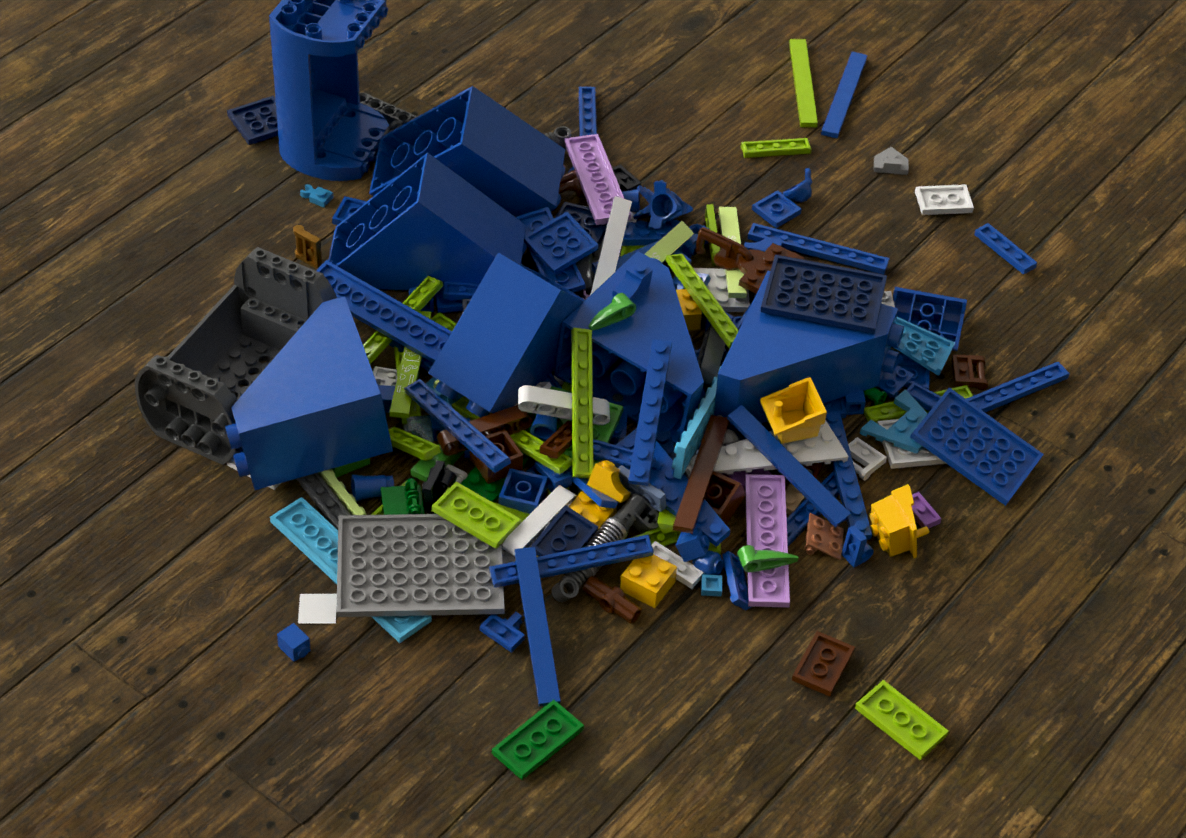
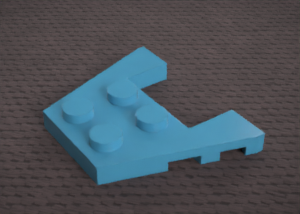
M904 390L895 398L894 404L905 410L906 413L889 429H885L873 420H870L861 428L860 434L863 436H867V434L874 436L880 442L884 440L892 442L895 447L917 454L924 447L910 438V436L925 418L927 412L907 390Z

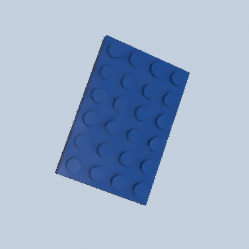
M950 387L910 436V438L1005 506L1044 455Z

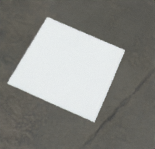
M300 594L298 624H336L337 594Z

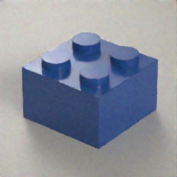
M510 468L500 492L498 504L531 514L545 500L548 477Z

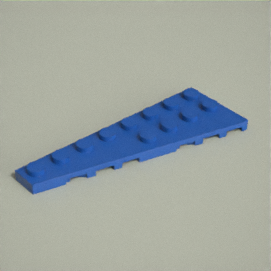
M637 428L616 445L633 450ZM656 441L654 450L656 461L651 469L649 483L665 493V509L676 516L689 479L684 474L681 479L673 477V460ZM704 499L694 530L701 529L703 534L707 535L709 542L717 547L730 535V529Z

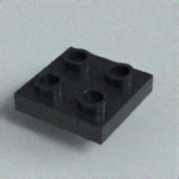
M437 460L434 468L430 469L427 482H424L422 485V493H424L425 498L424 506L426 507L427 514H434L432 505L457 480L456 474L446 469L444 461Z

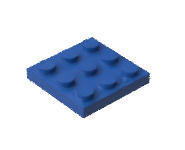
M568 212L524 236V243L554 275L599 249L596 241Z

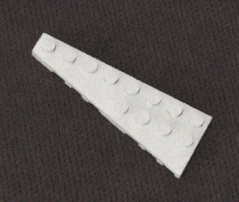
M826 420L825 424L820 426L817 437L782 444L801 464L806 466H812V463L819 462L830 464L831 461H848L846 451ZM773 430L769 431L779 441L778 436L774 435ZM744 439L721 448L714 471L729 475L735 471L745 470L748 473L754 469L764 468V471L777 468L748 439ZM697 455L692 457L686 469L689 477Z

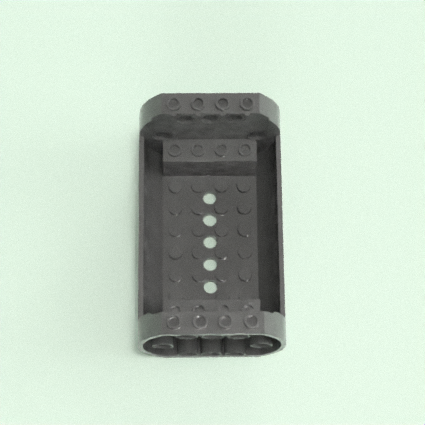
M255 248L237 267L234 286L168 357L154 356L137 374L135 380L137 403L152 431L158 437L221 465L227 463L241 448L231 449L225 426L235 423L231 407L321 303L337 298L331 284L323 273L262 248ZM256 371L259 372V374L250 375L251 373H255Z

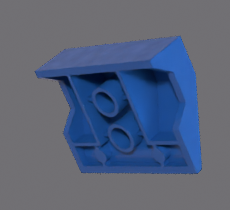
M899 287L894 288L893 301L895 308H898L897 317L955 342L952 351L958 350L967 300Z

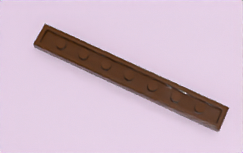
M710 416L673 524L674 531L691 534L694 532L730 424L727 417Z

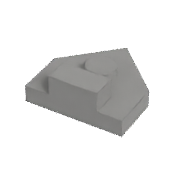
M890 147L874 156V172L908 175V159L894 148Z

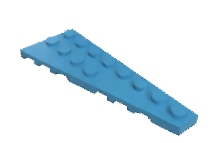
M897 317L896 324L904 326V332L899 347L895 349L936 375H940L955 342Z

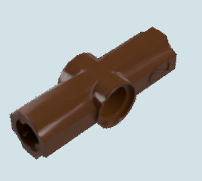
M595 576L588 578L583 586V591L599 601L604 611L608 613L615 612L630 624H634L642 613V609L627 599L625 593L617 586L611 588Z

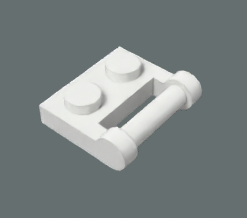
M858 437L848 444L851 457L865 466V468H862L853 462L855 472L864 481L875 470L886 463L887 457Z

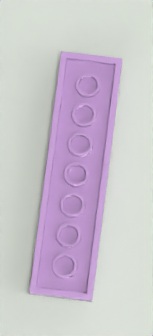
M593 134L564 138L567 152L596 225L608 224L614 197L617 196L624 199V196L599 135ZM629 212L628 220H631V213H630V212Z
M745 474L747 545L753 546L755 550H774L788 553L785 476ZM788 565L757 572H747L748 606H790Z

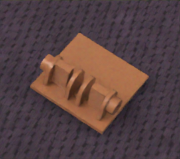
M810 513L807 523L808 531L806 532V553L813 555L814 552L819 550L841 560L844 529L839 526L835 528L830 522Z

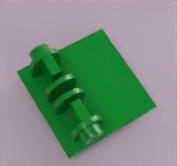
M408 479L405 486L380 488L384 515L424 514L421 487L417 485L415 479Z

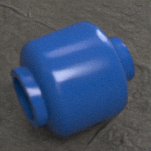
M710 550L707 551L706 555L692 560L694 567L707 575H719L724 567L721 555Z

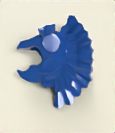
M660 180L654 182V192L645 186L644 188L640 185L637 187V190L645 197L649 205L638 211L633 217L634 220L639 218L641 220L643 217L651 216L648 226L656 231L661 229L662 224L692 212L694 208L670 191V189L666 188L667 182Z

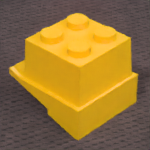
M811 377L792 383L785 389L760 398V403L774 435L778 436L781 444L817 437L820 426L825 424L827 411Z
M909 485L891 491L890 496L871 504V513L869 514L872 525H870L871 532L874 537H878L880 547L883 551L886 550L890 557L910 551L913 558H917V538L929 534L927 526L918 530L916 528L912 510L914 501Z

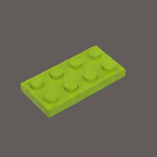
M455 482L432 505L434 513L495 549L521 524L520 518L458 482Z
M884 680L855 705L857 711L919 760L924 758L948 736L949 731Z

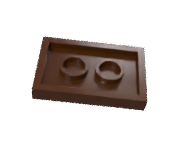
M817 631L794 671L792 681L831 696L854 653L855 647Z

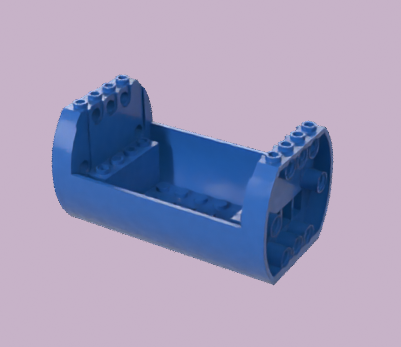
M281 0L269 15L279 151L283 160L295 170L319 179L348 181L360 179L365 172H368L371 163L375 162L380 139L384 136L389 124L378 111L360 103L358 50L363 48L365 40L371 37L375 28H378L380 20L387 16L386 0Z

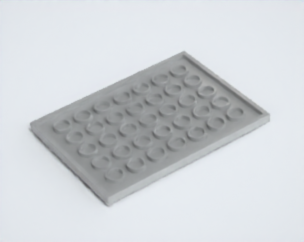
M438 514L339 515L337 617L504 614V587H493L489 571L490 566L503 564L502 544L495 549Z

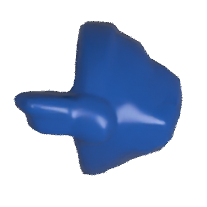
M805 169L804 181L787 189L782 194L791 201L799 203L807 201L812 196L811 169Z

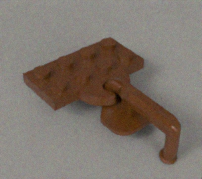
M705 227L699 229L697 236L696 254H703L705 252V240L721 247L720 251L714 256V263L726 270H740L744 275L739 280V286L756 294L767 271H771L775 254L804 260V257L774 243L765 252L748 250L742 244Z

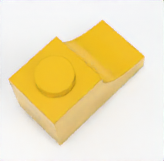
M607 460L595 463L587 485L620 503L628 500L631 492L624 488L619 479L620 469L614 467L615 464Z

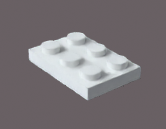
M966 185L921 186L915 188V194L922 215L973 213L974 206Z

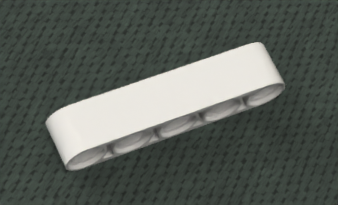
M525 385L518 389V407L524 412L572 420V393ZM593 397V424L604 425L609 423V402L605 399Z
M561 485L556 487L505 539L502 549L515 557V549L529 548L565 505L569 507L577 495Z

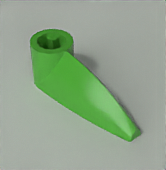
M618 293L612 299L611 304L595 315L588 327L593 331L624 320L634 314L636 305L624 293Z
M751 545L743 546L737 552L745 572H757L798 562L799 558L796 555L780 551L755 550Z

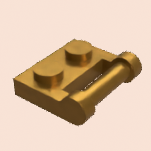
M302 225L294 226L296 258L318 269L322 265L321 239L305 231Z

